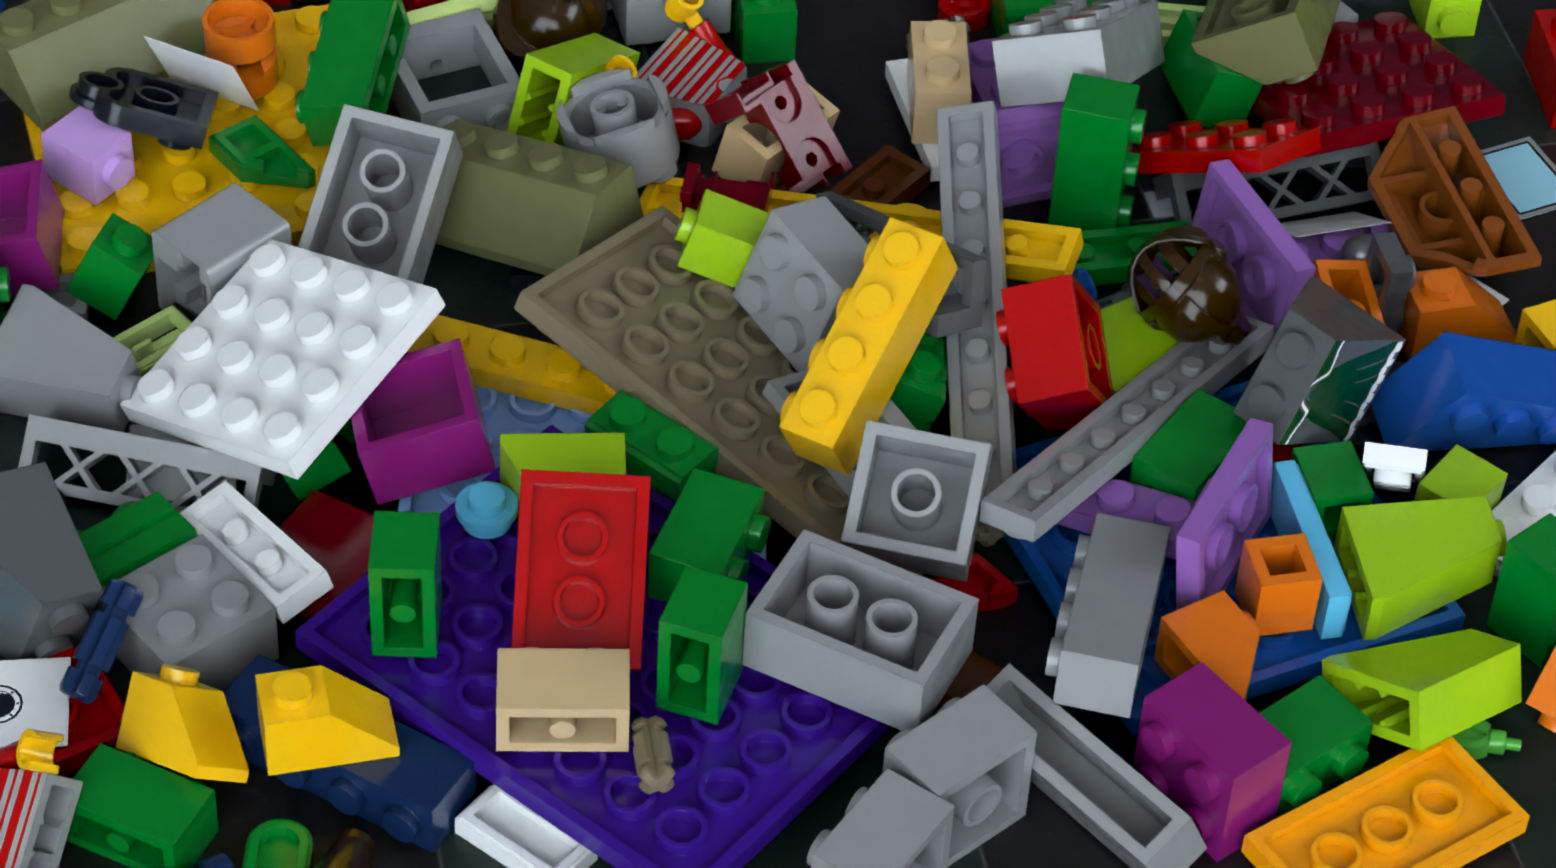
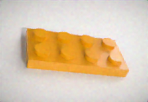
M1451 736L1422 751L1411 748L1245 834L1241 852L1256 868H1460L1525 833L1530 815Z

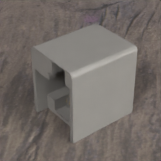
M233 183L152 231L158 305L163 310L177 302L195 317H198L213 300L215 294L223 289L249 260V257L257 248L266 245L271 239L292 245L289 223L240 185Z

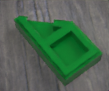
M257 115L209 136L210 152L241 182L311 188L316 185L315 170Z

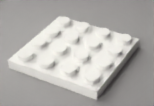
M271 239L266 245L257 248L251 254L249 260L223 289L215 294L207 307L177 337L175 343L151 370L139 380L131 400L122 401L120 406L132 422L298 480L446 305L436 288Z

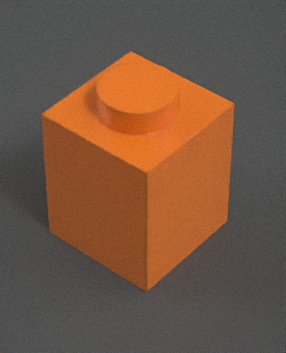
M1305 533L1244 540L1235 594L1241 610L1247 611L1254 618L1260 631V636L1312 630L1323 578Z

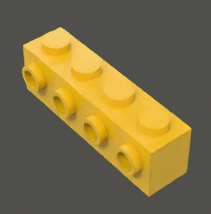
M892 217L889 218L881 235L877 234L870 240L864 254V267L854 286L847 287L840 296L836 307V320L826 339H820L813 347L808 360V372L798 391H793L788 395L780 413L779 429L795 455L848 477L859 458L866 421L878 422L958 270L944 237Z

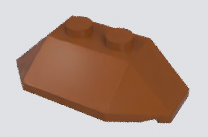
M1451 106L1401 120L1370 174L1367 187L1384 219L1392 222L1388 223L1390 230L1395 232L1405 254L1413 258L1414 264L1430 270L1457 267L1468 277H1487L1541 266V254L1457 108Z

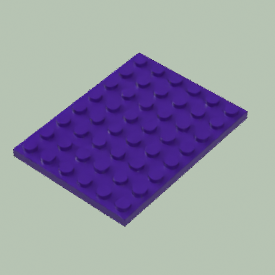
M550 425L541 433L564 432H562L555 426ZM500 466L481 481L500 483ZM651 487L640 672L630 671L629 752L496 751L498 648H511L519 515L511 524L510 529L502 536L493 539H480L467 533L463 525L458 521L455 513V502L440 513L442 606L437 658L372 656L368 572L295 630L296 648L320 665L388 697L394 716L416 731L468 757L474 762L475 772L615 868H743L892 727L744 665L718 725L657 708L659 619L667 602L647 597L648 557L675 502ZM754 552L751 553L748 559L746 611L777 568ZM657 715L667 724L663 730L669 736L673 759L671 767L675 771L672 778L674 786L666 793L657 791L649 795L644 793L638 785L642 779L637 776L633 754L634 742L631 740V734L634 730L631 729V724L639 717L648 719Z

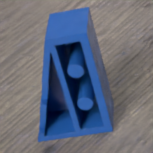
M1450 332L1442 333L1384 379L1372 400L1371 405L1384 444L1425 449L1428 451L1451 450L1456 444L1465 449L1556 444V350Z

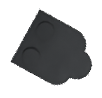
M116 67L107 69L105 73L95 71L80 73L78 82L70 87L69 98L79 106L93 110V115L106 124L156 137L160 144L171 149L188 150L191 147L202 149L219 92L130 68Z

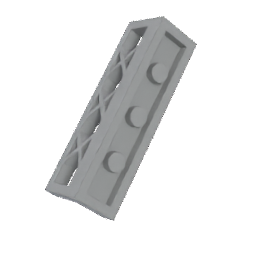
M29 414L18 466L19 468L37 464L41 442L60 445L74 465V467L54 480L57 488L63 495L120 506L130 501L138 502L144 499L126 495L136 487L140 488L145 497L153 494L154 491L147 480L167 466L178 468L191 489L170 503L174 507L175 513H180L186 509V504L195 498L200 499L206 494L205 491L224 478L246 481L243 497L258 509L262 485L273 487L276 472L212 449ZM76 449L94 453L82 460ZM108 455L120 457L133 477L112 492L102 491L89 471V468ZM134 460L153 464L140 471ZM192 471L210 474L211 476L199 483ZM80 475L87 487L68 483Z

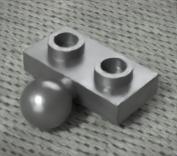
M1395 232L1373 235L1360 233L1351 236L1341 247L1340 260H1366L1384 323L1397 333L1403 328V309L1408 291L1413 289L1416 282V268L1413 258L1405 254Z

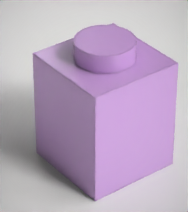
M78 106L41 133L44 164L50 179L94 205L99 204L116 190L123 188L136 176L131 133L125 129L100 121L93 115V111Z

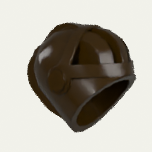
M498 0L493 13V33L510 62L523 65L526 53L592 33L601 35L607 20L606 0Z
M1185 225L1172 227L1155 234L1139 247L1130 261L1127 276L1137 312L1152 328L1164 330L1176 341L1196 343L1212 341L1219 337L1223 343L1239 345L1252 332L1251 324L1240 310L1243 297L1242 285L1237 272L1228 261L1230 258L1229 251L1221 242L1211 238L1200 227ZM1184 246L1195 247L1198 251L1192 257ZM1160 252L1169 265L1180 274L1176 280L1156 253ZM1147 276L1151 279V281H1152L1159 289H1155V287H1154V286L1152 285V283L1149 281V279L1147 278Z

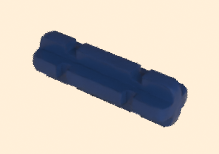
M111 579L107 583L99 602L104 604L102 611H94L73 655V658L77 659L78 662L75 667L68 666L59 685L60 691L67 697L85 704H92L96 700L104 681L98 678L101 672H109L130 625L125 623L127 616H135L143 599V593L134 585L117 579Z

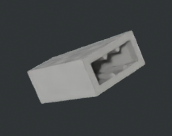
M22 284L0 326V413L27 418L29 414L123 432L129 419L122 410L120 403L125 400H131L137 384L142 378L132 350L34 285Z

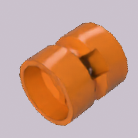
M217 0L205 9L202 16L205 57L233 66L253 100L266 96L276 87L279 79L273 9L262 0Z

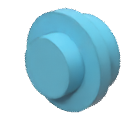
M494 481L476 482L463 488L457 495L455 501L456 517L470 535L480 539L497 538L505 534L518 515V499L515 493L504 484Z

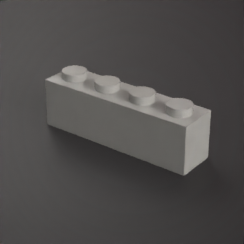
M1097 513L1091 536L1079 535L1073 568H1070L1064 602H1061L1055 637L1051 639L1045 668V675L1057 677L1053 703L1130 718L1161 585L1171 527Z
M1010 663L986 686L1037 731L1030 781L1130 868H1189L1207 849L1197 827L1187 813L1062 707L1053 703L1049 696Z

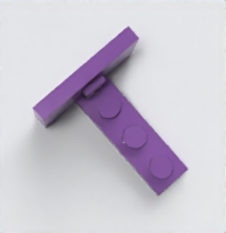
M996 38L967 43L972 91L971 100L973 103L993 100L998 113L1003 208L1051 199L1064 102L1001 108L992 40Z
M1230 159L1210 162L1191 225L1202 228L1211 238L1221 242L1229 251L1230 258L1228 261L1237 272L1243 288L1240 310L1245 316L1274 325L1273 338L1310 277L1314 276L1316 267L1312 262L1315 259L1340 260L1342 245L1353 235L1360 233L1373 235L1392 232L1388 224L1303 237H1291Z
M1252 417L1249 418L1212 479L1208 480L1196 501L1113 477L1057 524L1092 534L1097 513L1169 526L1171 530L1166 557L1176 560V610L1222 590L1225 591L1239 568L1244 540L1256 539L1271 515L1273 423Z

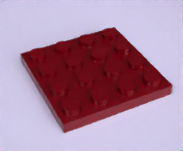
M1382 12L1375 15L1374 19L1356 23L1345 21L1333 22L1318 70L1311 77L1299 83L1285 84L1284 81H1280L1270 85L1263 84L1251 110L1264 122L1275 119L1294 118L1296 119L1297 127H1319L1322 149L1304 156L1310 157L1391 139L1398 123L1404 118L1451 106L1457 108L1465 123L1504 115L1505 94L1441 45L1431 35L1409 20L1404 14L1399 12Z

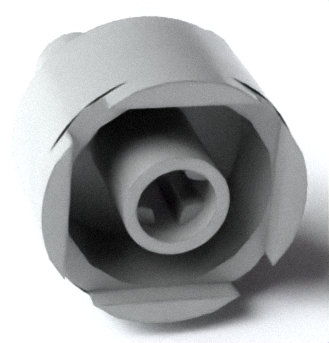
M614 69L591 75L579 81L570 89L572 98L564 106L561 100L557 106L556 116L564 147L632 164L637 188L652 182L661 183L670 180L677 172L676 161L680 154V143L665 84L657 76L647 73L648 80L633 78L631 69Z

